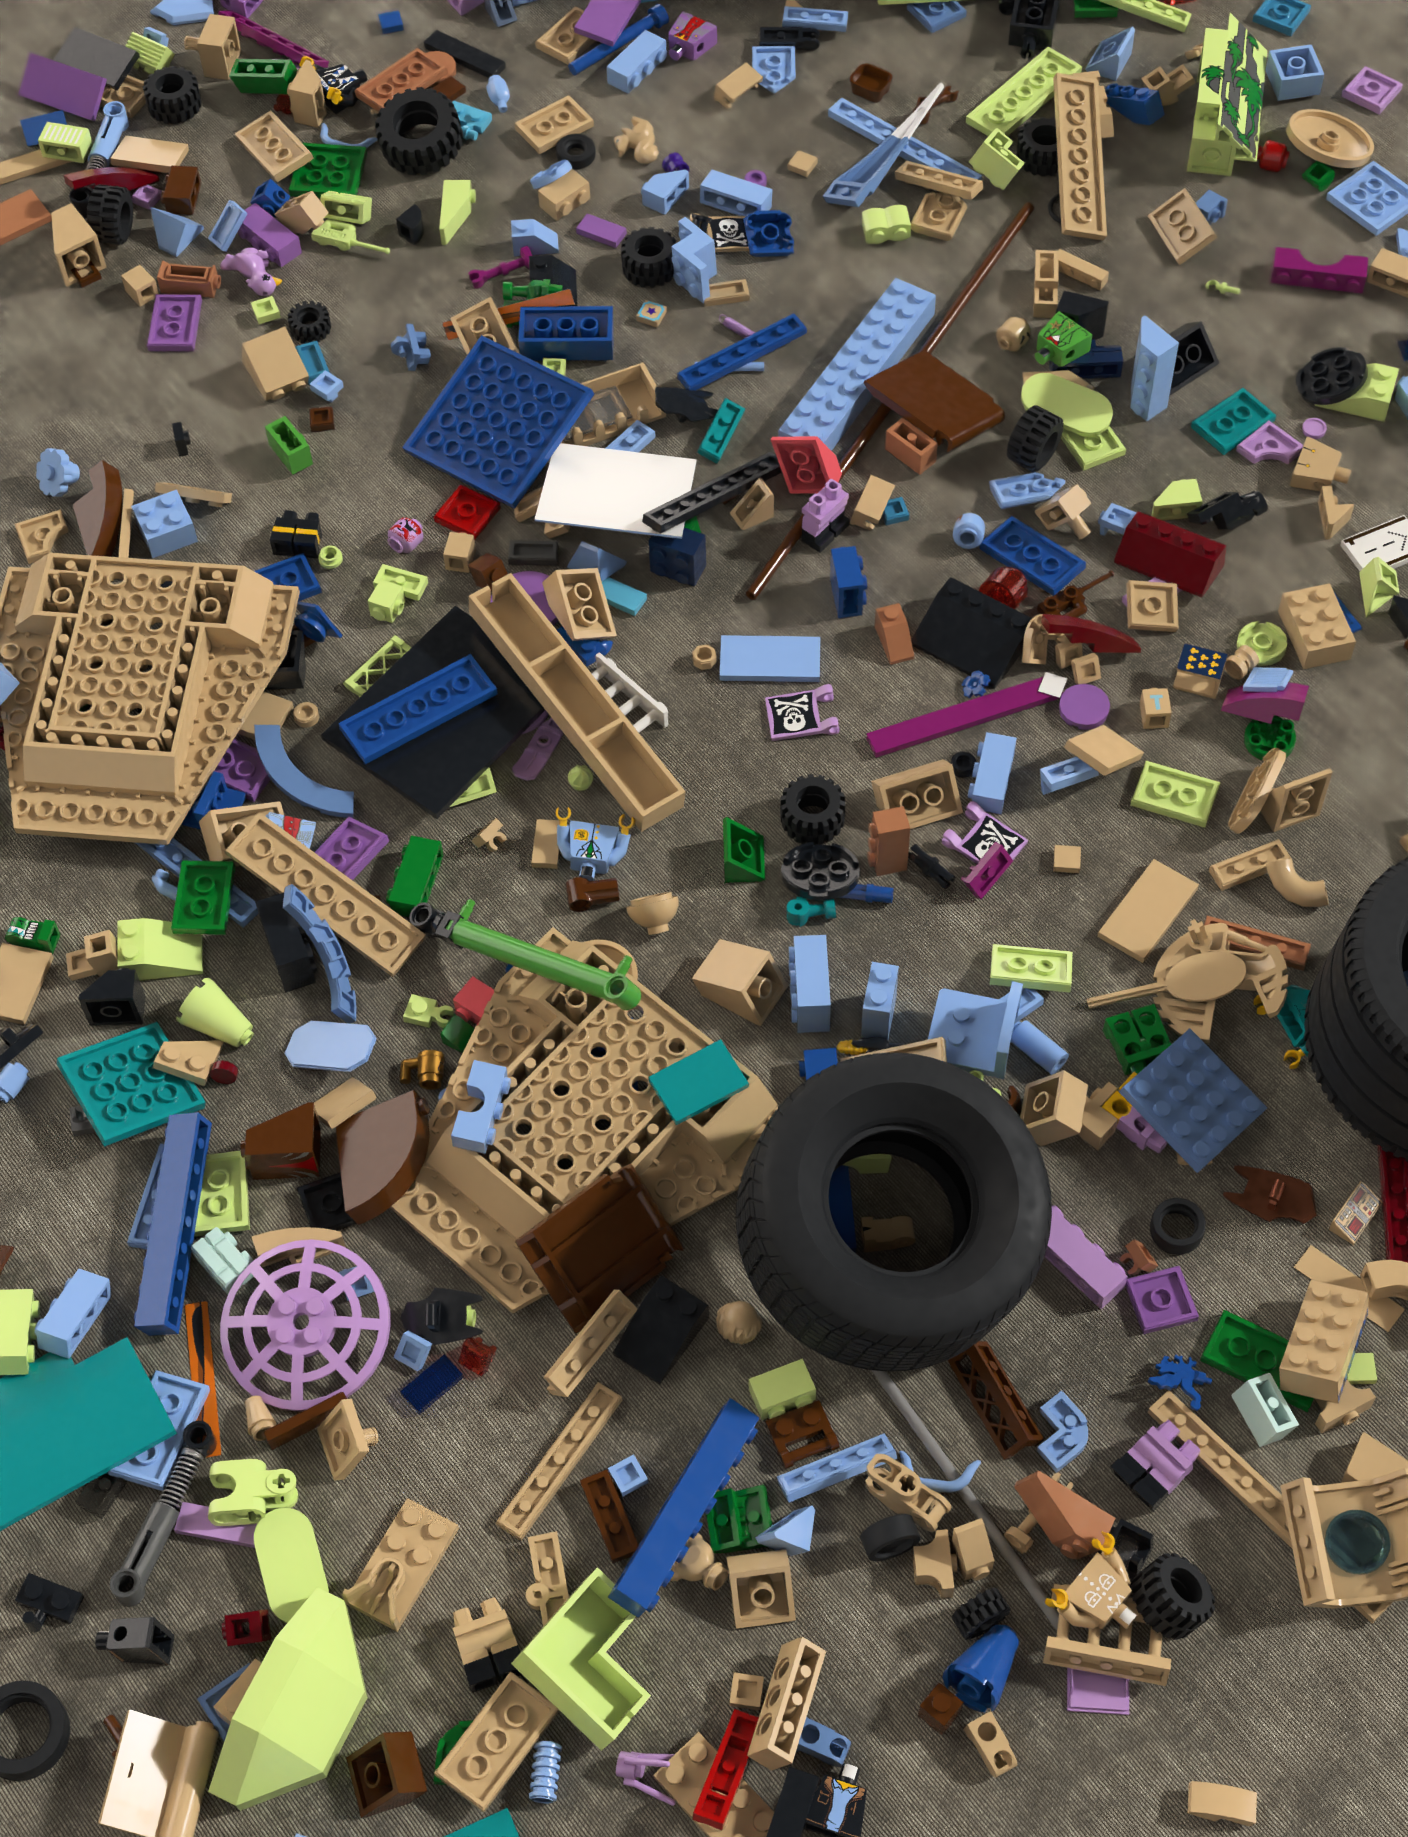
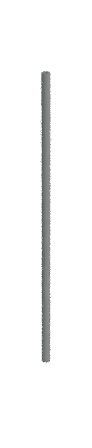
M871 1370L949 1481L959 1478L960 1474L887 1372ZM966 1485L963 1489L957 1491L976 1519L982 1518L987 1534L1057 1631L1059 1613L1055 1607H1049L1045 1604L1047 1596L970 1488Z

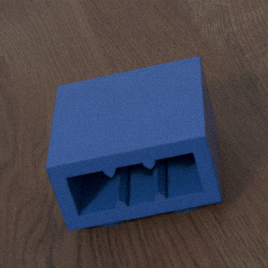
M855 546L831 549L830 582L838 618L860 616L863 612V605H867L865 592L867 590L866 575L861 573V570H863V560L861 555L857 556Z

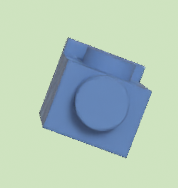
M1208 190L1196 202V205L1211 225L1212 222H1217L1219 217L1223 218L1225 216L1228 199Z

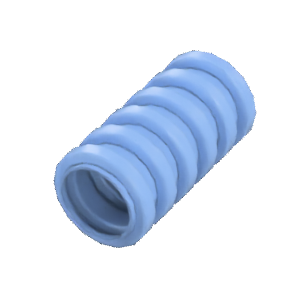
M539 1741L534 1745V1749L537 1752L533 1754V1759L536 1762L532 1763V1769L535 1772L531 1773V1779L534 1782L530 1783V1789L533 1791L529 1793V1799L537 1803L548 1804L557 1800V1795L554 1792L558 1790V1785L555 1782L559 1780V1775L556 1772L560 1771V1766L557 1762L561 1761V1756L558 1753L562 1751V1746L553 1741Z

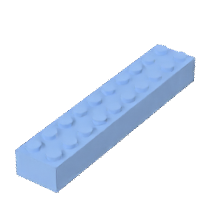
M895 278L779 428L778 437L817 436L832 451L873 397L864 385V381L896 365L934 316L936 295Z

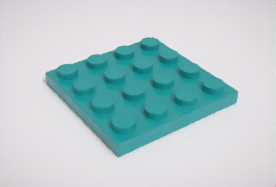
M158 1022L57 1058V1066L104 1147L168 1123L169 1115L194 1113L205 1109L206 1102L194 1082L153 1068L154 1060L163 1042H169Z

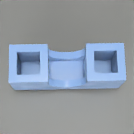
M477 1060L473 1061L466 1084L468 1096L482 1100L484 1105L475 1112L458 1111L451 1134L453 1147L486 1154L488 1145H493L496 1136V1129L493 1128L496 1119H501L504 1107L501 1099L503 1094H508L511 1084V1078L507 1076V1067Z

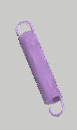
M727 316L722 323L725 327L743 338L755 333L732 318H727Z

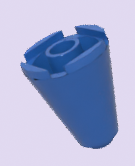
M994 1625L945 1669L942 1676L944 1685L947 1689L952 1686L957 1692L955 1696L963 1701L964 1705L984 1713L987 1708H991V1712L996 1709L1019 1645L1016 1632L1007 1625Z

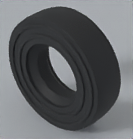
M583 134L567 135L557 143L558 161L568 160L572 165V169L585 168L595 159V144L590 137ZM572 148H581L584 150V153L580 155H570L568 154V150Z

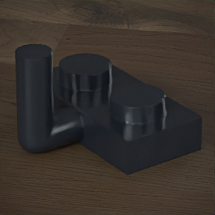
M28 1573L15 1598V1602L36 1611L35 1614L27 1611L22 1617L28 1628L36 1633L41 1630L47 1616L71 1625L84 1596L80 1592Z

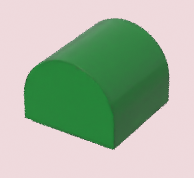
M1316 161L1302 174V177L1306 182L1322 192L1331 185L1335 177V171L1326 164Z

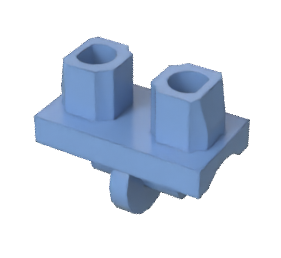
M406 324L407 333L403 337L397 336L391 343V351L395 355L402 358L405 357L408 370L415 371L417 364L428 365L431 353L430 349H424L427 339L426 333L416 332L413 324Z

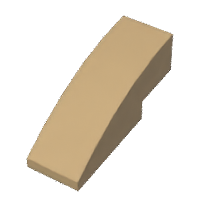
M1035 251L1033 317L1053 318L1056 314L1058 306L1059 251Z
M286 1228L252 1236L258 1257L279 1245L299 1240L329 1241L346 1248L341 1231L325 1228ZM294 1248L280 1252L265 1260L261 1265L265 1267L287 1258L290 1259L291 1265L302 1263L304 1248ZM316 1248L314 1260L334 1252L323 1248Z

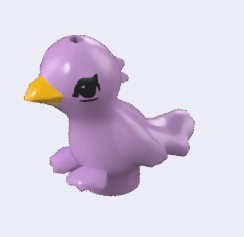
M245 248L235 256L227 254L220 265L222 270L239 271L248 278L246 280L247 286L260 296L271 295L276 286H279L282 282L281 279L273 277L265 271V267L269 266L267 251Z

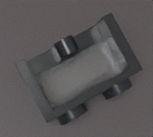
M1120 1519L1116 1527H1111L1109 1534L1115 1539L1114 1548L1125 1565L1131 1582V1588V1585L1134 1583V1577L1142 1570L1153 1549L1154 1535Z

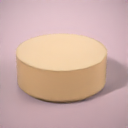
M303 702L294 708L293 716L298 726L308 728L318 722V708L313 703Z

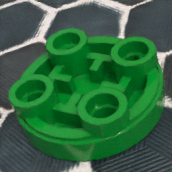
M1277 716L1273 717L1271 724L1253 719L1247 725L1244 733L1246 749L1251 755L1260 760L1273 748H1279L1288 757L1296 743L1293 722Z

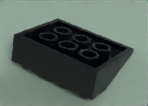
M950 577L935 596L911 642L912 646L969 676H971L972 672L978 670L984 675L987 674L991 680L988 685L995 689L1022 654L1025 630L1032 618Z

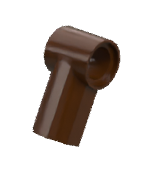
M576 877L566 882L568 906L571 911L583 912L595 904L619 901L616 878L588 881L586 878Z

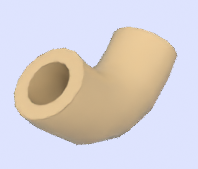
M1292 859L1266 864L1267 872L1274 888L1287 901L1302 907L1329 906L1324 880L1307 881L1302 879L1296 873Z

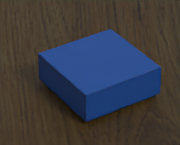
M399 10L378 14L383 34L404 30Z

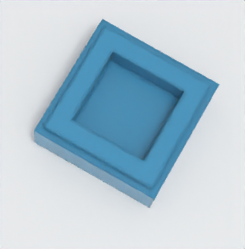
M902 497L888 500L882 514L886 525L909 520V512Z

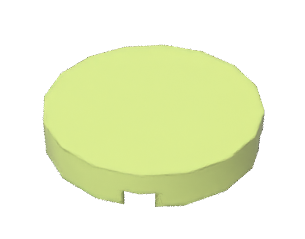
M1256 621L1245 625L1241 629L1236 645L1237 649L1242 645L1251 647L1259 657L1258 665L1268 666L1279 662L1284 657L1287 648V637L1282 629L1270 622H1265L1264 624Z

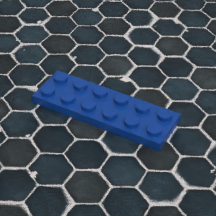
M469 654L340 722L339 728L364 764H367L497 695V688L474 657Z

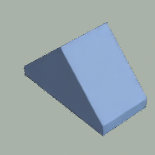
M813 1505L792 1511L755 1537L757 1542L774 1550L786 1549L789 1556L810 1551L815 1515Z

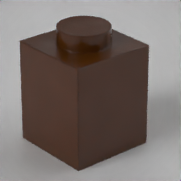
M489 553L482 555L468 565L476 585L481 588L489 586L491 592L492 583L508 575L502 560Z
M938 1683L919 1706L918 1716L943 1736L960 1715L963 1701L941 1683Z

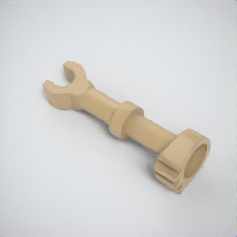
M1059 1472L1055 1473L1052 1479L1058 1482L1061 1474ZM1068 1483L1066 1488L1072 1490L1073 1483ZM1028 1510L1029 1515L1018 1528L1011 1526L1004 1534L1007 1542L1021 1554L1026 1553L1033 1545L1034 1541L1028 1533L1038 1523L1030 1510Z

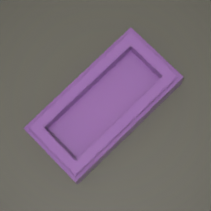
M586 214L576 228L577 234L617 248L627 234L625 227L590 214Z

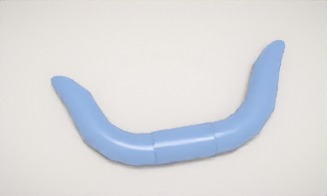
M325 123L321 124L320 138L324 144L361 146L367 149L378 140L376 137H372L358 144H348L331 139L328 136L327 125Z
M899 1451L902 1464L914 1472L911 1459L907 1453ZM973 1461L966 1467L962 1475L953 1481L919 1478L922 1484L936 1492H956L969 1484L981 1461Z

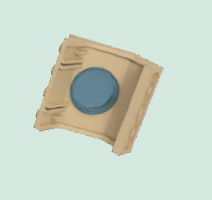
M1407 1468L1369 1480L1312 1485L1311 1478L1302 1477L1280 1485L1304 1606L1337 1609L1408 1600Z

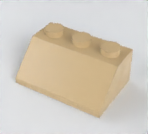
M943 759L871 781L879 811L904 806L910 829L963 813L953 766Z

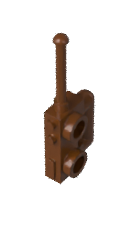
M1110 570L1107 574L1082 588H1076L1074 585L1067 586L1063 591H1059L1058 594L1048 597L1038 604L1037 611L1040 614L1061 615L1060 612L1071 607L1072 610L1063 614V616L1078 618L1087 612V607L1084 604L1085 597L1082 595L1084 591L1113 577L1114 571Z

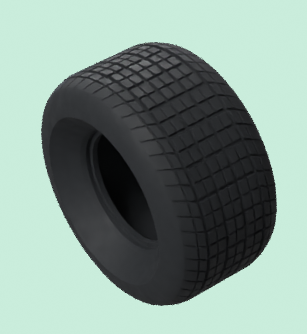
M876 1053L855 1057L854 1059L851 1058L837 1063V1066L834 1064L820 1071V1074L816 1073L807 1079L805 1084L799 1085L780 1104L764 1128L744 1168L737 1194L739 1201L736 1202L735 1218H737L736 1233L740 1255L742 1256L741 1259L754 1291L768 1312L789 1334L811 1350L848 1366L875 1371H907L929 1367L961 1354L987 1335L1014 1309L1035 1280L1046 1253L1052 1219L1051 1190L1043 1158L1032 1134L1013 1107L984 1081L964 1069L932 1057L909 1053ZM871 1154L898 1156L922 1167L941 1186L952 1210L954 1234L947 1258L941 1263L925 1270L895 1272L877 1267L859 1257L841 1238L831 1217L829 1185L832 1173L838 1167L854 1158Z

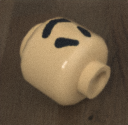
M1017 317L1007 319L996 332L999 346L1004 350L1012 352L1020 350L1029 341L1031 336L1030 326L1027 321Z

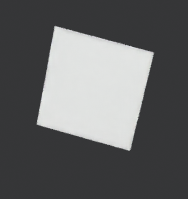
M1046 672L1038 691L1060 698L1067 678Z

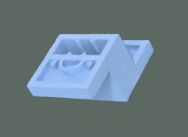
M684 217L678 221L680 241L671 246L674 268L673 278L679 286L689 291L693 298H697L704 304V300L710 297L709 279L717 274L715 243L710 236L688 218Z

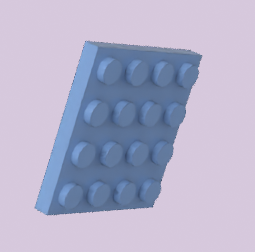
M1190 1028L1119 1091L1196 1173L1203 1169L1267 1109L1260 1099Z

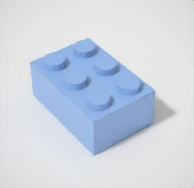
M826 935L794 936V946L789 947L788 960L792 1023H797V1033L830 1032L831 1002Z

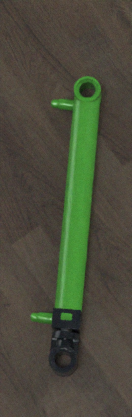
M471 899L467 900L459 914L448 910L447 912L437 910L424 902L415 906L410 913L411 924L425 933L426 936L440 938L453 947L461 950L464 947L614 1003L622 1010H631L640 1002V989L625 976L632 962V958L628 955L624 956L616 971L612 974L467 921L475 905V901Z

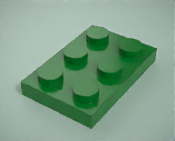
M182 861L171 926L173 934L226 935L235 874L234 861Z

